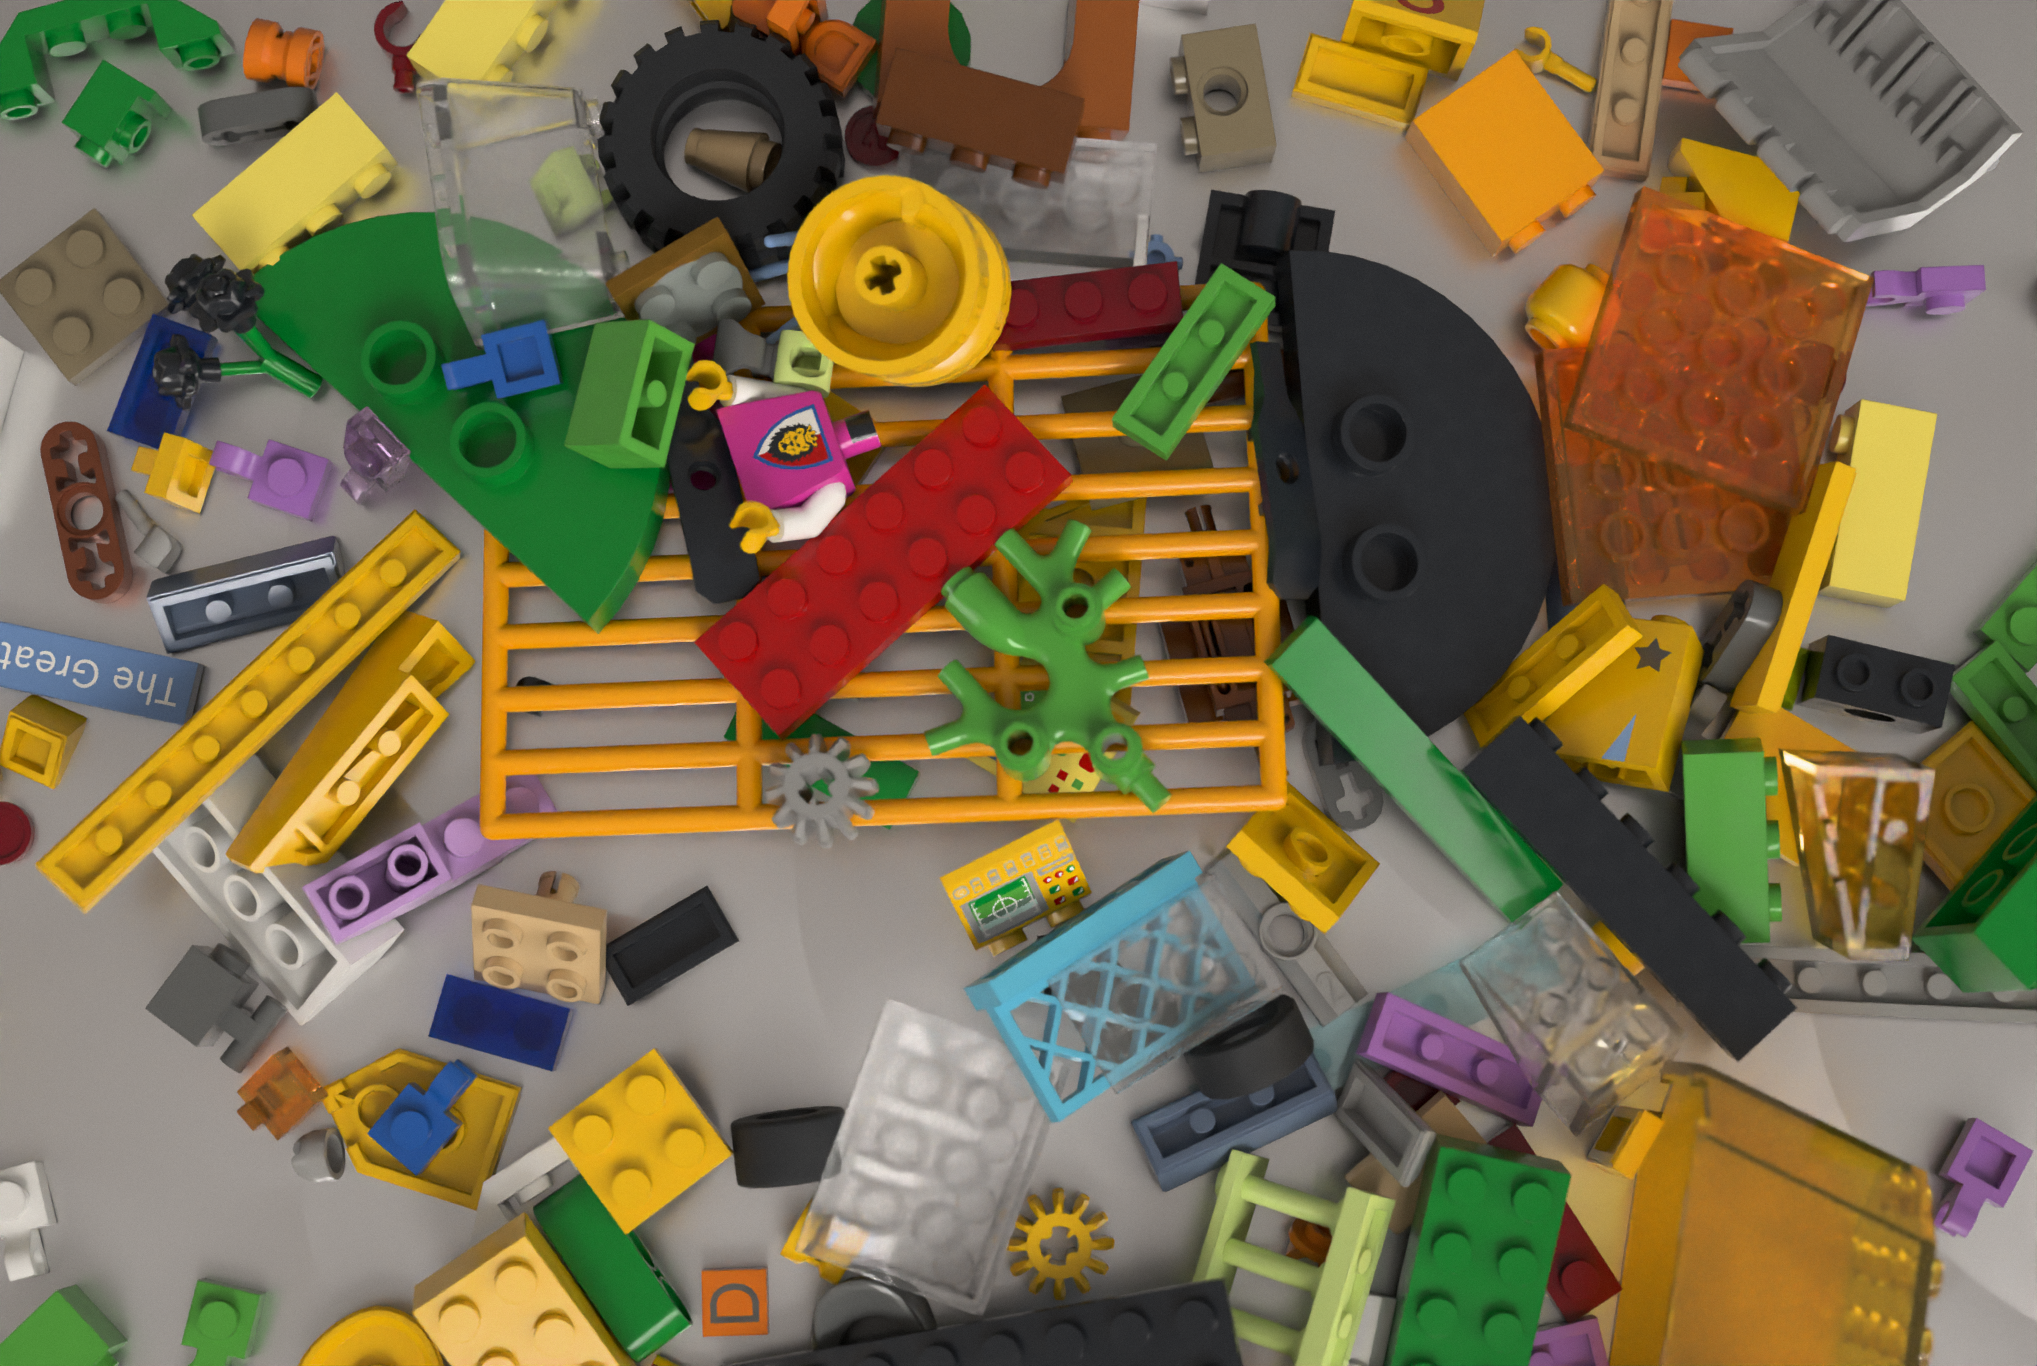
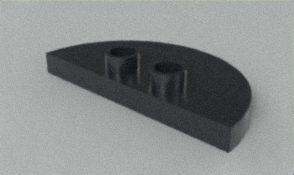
M1289 250L1276 260L1287 395L1304 426L1321 536L1319 585L1309 598L1305 600L1306 616L1310 615L1318 618L1428 737L1466 712L1502 677L1523 647L1543 604L1555 560L1558 532L1557 486L1553 460L1544 427L1530 394L1507 357L1494 340L1467 313L1444 295L1414 277L1387 265L1357 256L1327 251ZM1315 717L1319 767L1356 761Z

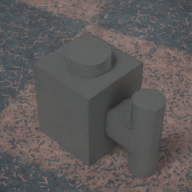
M218 943L214 949L209 946L192 945L145 1007L146 1010L196 1047L214 1046L224 1031L228 1033L234 1040L220 1057V1060L238 1073H242L288 1011L282 1003L269 995L264 998L253 1014L243 1008L244 1004L259 986V983L245 973L250 964L238 953L221 943Z

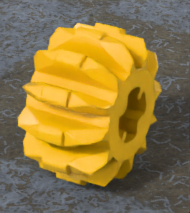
M1062 1187L1053 1188L1052 1201L1054 1209L1047 1211L1037 1194L1029 1195L1027 1202L1030 1209L1036 1215L1034 1221L1017 1212H1013L1009 1218V1222L1014 1227L1026 1232L1027 1237L1012 1236L1004 1239L1005 1250L1011 1252L1027 1251L1028 1254L1016 1260L1010 1266L1012 1275H1022L1034 1267L1037 1271L1030 1280L1028 1287L1029 1292L1037 1295L1042 1290L1047 1277L1053 1278L1055 1300L1065 1299L1066 1287L1064 1279L1073 1277L1077 1289L1082 1294L1089 1292L1091 1286L1082 1269L1087 1266L1095 1273L1106 1275L1109 1270V1266L1104 1260L1091 1254L1092 1250H1110L1114 1248L1113 1237L1107 1235L1090 1236V1232L1102 1227L1108 1221L1106 1213L1104 1211L1095 1212L1083 1221L1081 1215L1088 1206L1089 1196L1085 1193H1080L1076 1197L1070 1211L1064 1209L1065 1195ZM1052 1227H1067V1237L1070 1238L1075 1234L1078 1239L1077 1247H1071L1066 1250L1064 1260L1050 1259L1052 1256L1051 1249L1046 1250L1044 1253L1041 1250L1040 1241L1041 1239L1051 1238L1053 1233Z

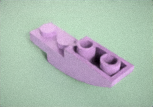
M512 775L506 779V813L558 812L536 775ZM479 793L423 825L420 822L308 883L302 889L335 945H338L376 928L502 862L506 855L536 838L489 840L483 837L479 829Z

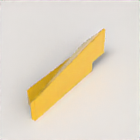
M405 610L378 636L227 849L226 856L233 863L254 873L265 872V867L290 863L311 866L327 863L450 715L436 698L476 662L438 620Z

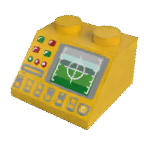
M1058 819L940 877L975 950L979 951L988 946L993 957L1027 941L1028 939L1023 928L1045 917L1050 927L1053 928L1076 916L1084 910L1080 900L1092 894Z

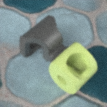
M722 319L718 322L713 361L722 367L726 376L734 375V372L740 369H750L753 378L764 379L768 377L771 378L773 383L802 387L807 391H819L823 398L828 397L834 362L820 353L807 339L803 331L782 330L779 340L775 344H769L765 338L748 332L733 319Z

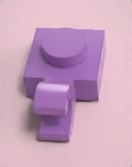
M268 439L263 456L217 440L209 461V465L216 467V470L253 482L247 497L250 501L310 522L314 518L333 465L327 458Z
M1968 1118L1939 1172V1175L1954 1183L1955 1186L1937 1207L1930 1224L1952 1237L1958 1234L1966 1238L1973 1228L1984 1202L1996 1208H2004L2034 1151L1982 1120Z

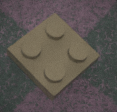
M95 208L0 279L1 295L65 378L75 386L171 314L167 310L169 301L104 216Z

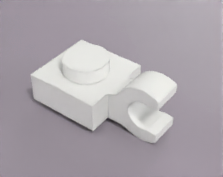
M32 1161L0 1170V1239L5 1238L6 1242L4 1262L10 1281L26 1280L49 1273L48 1262L38 1229L57 1224L43 1161Z

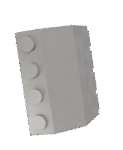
M1805 0L1763 31L1695 38L1678 57L1680 59L1678 67L1707 99L1715 98L1717 100L1715 104L1716 110L1748 145L1757 144L1759 149L1756 154L1790 192L1799 191L1801 196L1798 201L1828 234L1836 233L1844 243L1910 228L1979 179L2023 133L2019 126L1901 0Z

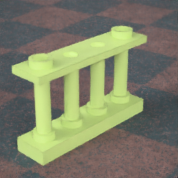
M1232 1149L1228 1162L1221 1167L1215 1183L1217 1201L1192 1282L1225 1277L1229 1297L1237 1267L1311 1292V1298L1314 1301L1307 1326L1301 1331L1231 1307L1236 1335L1238 1338L1291 1356L1295 1366H1348L1396 1200L1372 1192L1347 1187L1344 1199H1341L1338 1203L1264 1179L1270 1159ZM1256 1204L1330 1228V1234L1333 1238L1326 1262L1317 1267L1245 1242Z

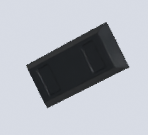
M705 886L606 944V969L627 1006H630L739 942V939L708 886Z

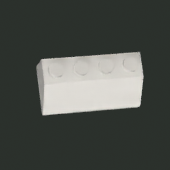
M254 754L152 852L237 952L250 964L254 972L288 1009V1012L299 1025L302 1026L377 963L405 929L394 918L361 935L335 945L302 888L348 862V859L339 851H336L332 858L324 864L304 866L290 863L265 867V872L263 873L249 871L233 863L226 856L227 849L276 782L266 763Z

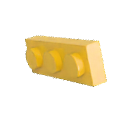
M1603 583L1519 655L1490 690L1477 703L1464 712L1481 747L1514 716H1521L1528 724L1535 717H1538L1541 721L1545 720L1643 636L1619 594Z

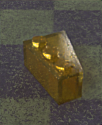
M1778 749L1813 940L1849 960L1909 961L1935 770L1896 753Z

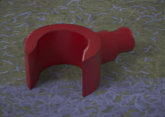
M403 1L393 2L379 12L374 23V34L384 53L392 60L391 72L394 74L393 90L398 93H412L414 91L413 75L417 74V70L406 55L418 38L408 46L401 47L390 43L392 28L409 13Z

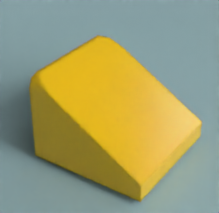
M28 696L9 711L0 747V766L55 789L59 785L80 741L87 718L40 696Z

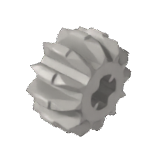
M813 734L809 741L810 753L805 755L796 744H787L785 747L786 753L793 761L788 768L780 763H772L768 769V772L775 779L783 783L782 785L772 786L764 791V799L769 804L782 805L772 816V821L779 829L794 824L792 839L800 845H804L810 839L813 832L816 831L819 845L824 849L831 848L834 841L833 829L837 827L849 840H852L858 835L856 828L849 821L853 814L862 819L870 820L875 813L870 805L859 799L872 796L879 791L878 783L875 779L861 777L867 772L871 763L865 754L854 755L849 758L851 745L844 738H838L827 752V746L823 737L820 734ZM820 779H823L828 785L829 792L832 795L823 804H820L814 797V790L811 788V785Z

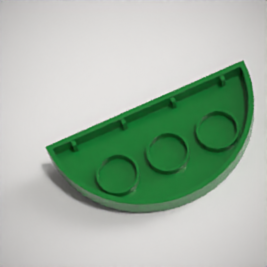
M407 212L376 216L345 224L314 236L281 254L279 256L280 260L273 266L267 264L254 274L255 282L263 286L265 293L263 297L255 301L258 310L254 315L599 634L622 607L638 582L651 556L663 522L670 487L667 461L665 467L611 469L564 446L595 323L627 321L604 289L584 269L562 252L530 234L483 218L445 212ZM548 320L564 384L497 399L493 381L458 390H447L441 365L486 354L481 335L536 321Z

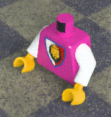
M709 360L698 361L687 373V381L700 382L706 386V388H695L687 398L689 405L693 409L698 411L707 410L717 399L724 406L718 409L717 413L747 502L739 506L729 526L732 529L737 527H748L751 529L745 534L740 544L743 551L748 554H754L760 551L766 540L783 542L817 537L845 505V499L856 491L846 459L881 447L869 410L832 422L823 396L819 391H807L802 387L735 375L726 376L725 371L720 365Z

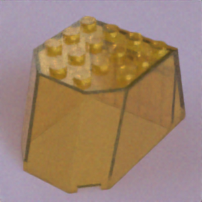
M1664 1061L1660 1072V1083L1669 1085L1660 1112L1647 1111L1665 1121L1635 1173L1619 1282L1623 1290L1617 1296L1608 1358L1609 1366H1928L1933 1351L1932 1330L1926 1327L1929 1299L1935 1300L1941 1288L1942 1263L1939 1258H1935L1937 1244L1931 1209L1932 1193L1928 1185L1926 1171L1706 1065Z

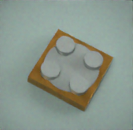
M718 217L605 282L627 321L649 319L695 345L717 333L720 320L733 319L736 322H740L749 313L766 304L727 230Z

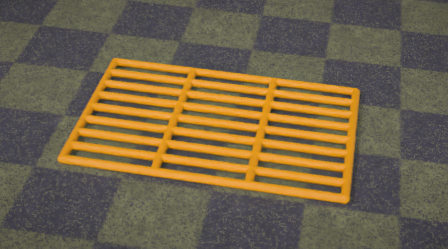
M1252 282L1266 291L1265 287L1261 283ZM1206 284L1180 285L1183 311L1189 310ZM791 305L764 306L749 313L738 323L748 332L761 336V332L777 331L795 316ZM1268 317L1231 368L1244 369L1245 405L1205 406L1186 433L1246 430L1247 435V430L1251 427L1254 405V366L1250 344L1256 341L1269 342ZM1162 347L1013 354V351L1005 350L993 352L991 348L987 356L975 367L956 379L944 383L988 381V388L1014 414V380L1144 374ZM836 363L833 364L830 389L899 386L858 373ZM744 368L734 372L735 376L753 378L750 369ZM765 377L764 379H759L772 382L771 378ZM699 382L700 388H706L704 384ZM1117 411L1015 415L1038 440L1127 436L1112 425V418ZM945 419L873 422L881 443V447L878 448L916 446ZM1247 437V467L1072 475L1073 483L1053 501L1249 492L1250 529L1089 536L1077 563L1251 555L1253 592L1126 597L1117 599L1104 613L1106 624L1254 618L1255 656L1143 660L1149 679L1128 687L1256 682L1258 720L1128 726L1133 728L1139 735L1144 751L1259 746L1260 785L1166 788L1172 794L1171 798L1159 810L1152 813L1133 791L1127 794H1123L1120 790L1023 794V781L1013 779L1007 775L996 756L995 749L981 743L963 745L932 756L924 733L823 737L827 746V752L838 738H844L851 745L849 758L854 755L865 754L869 761L996 757L997 795L862 800L873 808L875 813L872 819H862L853 814L849 821L854 826L1277 811L1282 809L1287 803L1288 798L1283 682L1264 663L1281 645L1280 604L1277 595L1267 584L1269 543L1265 516H1259L1258 505L1263 501L1254 442H1248ZM737 473L743 503H745L747 500ZM872 484L855 485L856 491L845 499V505L840 511L845 509ZM668 493L663 519L679 518L674 493ZM484 529L479 829L483 837L489 840L779 829L772 821V816L782 805L763 804L762 766L771 765L772 763L791 765L793 761L785 750L787 744H796L805 755L810 753V738H790L783 741L781 739L762 740V718L726 678L508 687V650L694 642L724 615L610 620L599 634L584 621L508 624L509 588L546 585L521 562H509V551ZM1059 538L1024 540L1039 555H1047L1054 549ZM761 548L760 551L756 552L755 556L760 580L755 587L762 582V576H769L798 549L762 551ZM996 550L979 566H992V582L1019 611L1029 614L1038 610L1041 601L1019 602L1018 571L999 550ZM688 554L650 556L638 582L693 580ZM1081 604L1073 605L1067 610L1066 616L1074 619L1080 618L1086 614L1088 608ZM945 605L931 608L904 633L962 631L965 629L945 608ZM995 650L994 667L966 668L988 693H995V701L1005 708L1021 710V691L1048 690L1050 684L1048 673L1043 665H1020V657L1003 654ZM1115 661V662H1097V663L1110 664V663H1117V662H1119V661ZM942 669L860 672L830 699L947 695L953 693L938 678V674ZM736 703V741L507 750V712ZM1020 739L1013 744L1011 753L1018 756L1025 755L1032 749L1033 742L1028 739ZM1065 741L1055 745L1052 750V754L1089 753L1081 745ZM1113 743L1107 747L1105 752L1128 751V747L1122 743ZM736 767V805L506 813V776ZM794 824L782 829H793Z

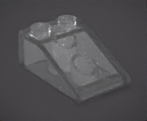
M1214 872L1151 910L1047 980V983L1115 1094L1125 1090L1286 991Z

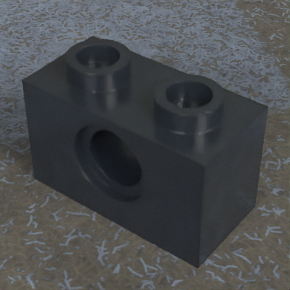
M1832 635L1824 636L1809 643L1808 650H1810L1800 683L1796 705L1917 734L1942 728L1955 668L1954 664Z

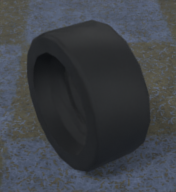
M1268 994L1231 1006L1194 1029L1183 1044V1055L1201 1093L1213 1100L1233 1099L1267 1088L1293 1073L1306 1062L1314 1051V1040L1295 999L1286 994Z

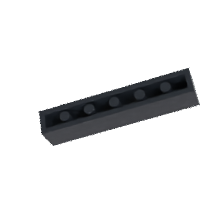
M1514 716L1472 755L1458 771L1729 1057L1739 1062L1797 1009L1785 995L1792 987L1791 983L1765 957L1757 964L1754 963L1738 946L1746 939L1743 932L1720 909L1710 916L1698 904L1693 896L1700 888L1694 880L1674 861L1665 868L1647 850L1654 842L1651 835L1629 813L1618 819L1601 800L1609 794L1607 789L1583 765H1580L1574 772L1556 754L1563 746V743L1538 717H1535L1528 724L1521 716Z

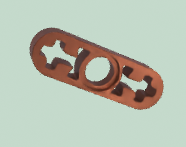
M73 421L61 422L47 431L41 442L40 453L67 578L72 589L80 596L96 603H112L122 598L129 590L133 580V569L118 502L115 500L116 492L106 447L102 438L85 425ZM74 438L79 443L87 446L88 451L78 455L80 473L89 479L96 476L95 483L78 482L74 466L66 460L60 459V453L69 450V439ZM65 482H78L71 484L66 488L64 486ZM84 496H96L103 506V515L100 522L91 529H77L71 520V510L74 503ZM109 537V544L96 543ZM79 542L96 543L100 560L107 565L114 566V573L105 577L104 588L101 589L98 584L86 580V574L96 569L93 551L84 546L78 549Z

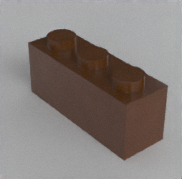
M896 48L877 115L876 126L879 135L888 137L886 145L894 150L916 156H923L926 148L951 154L949 163L957 167L985 173L989 164L1013 171L1011 179L1017 183L1037 189H1048L1050 181L1065 184L1084 114L1085 98Z

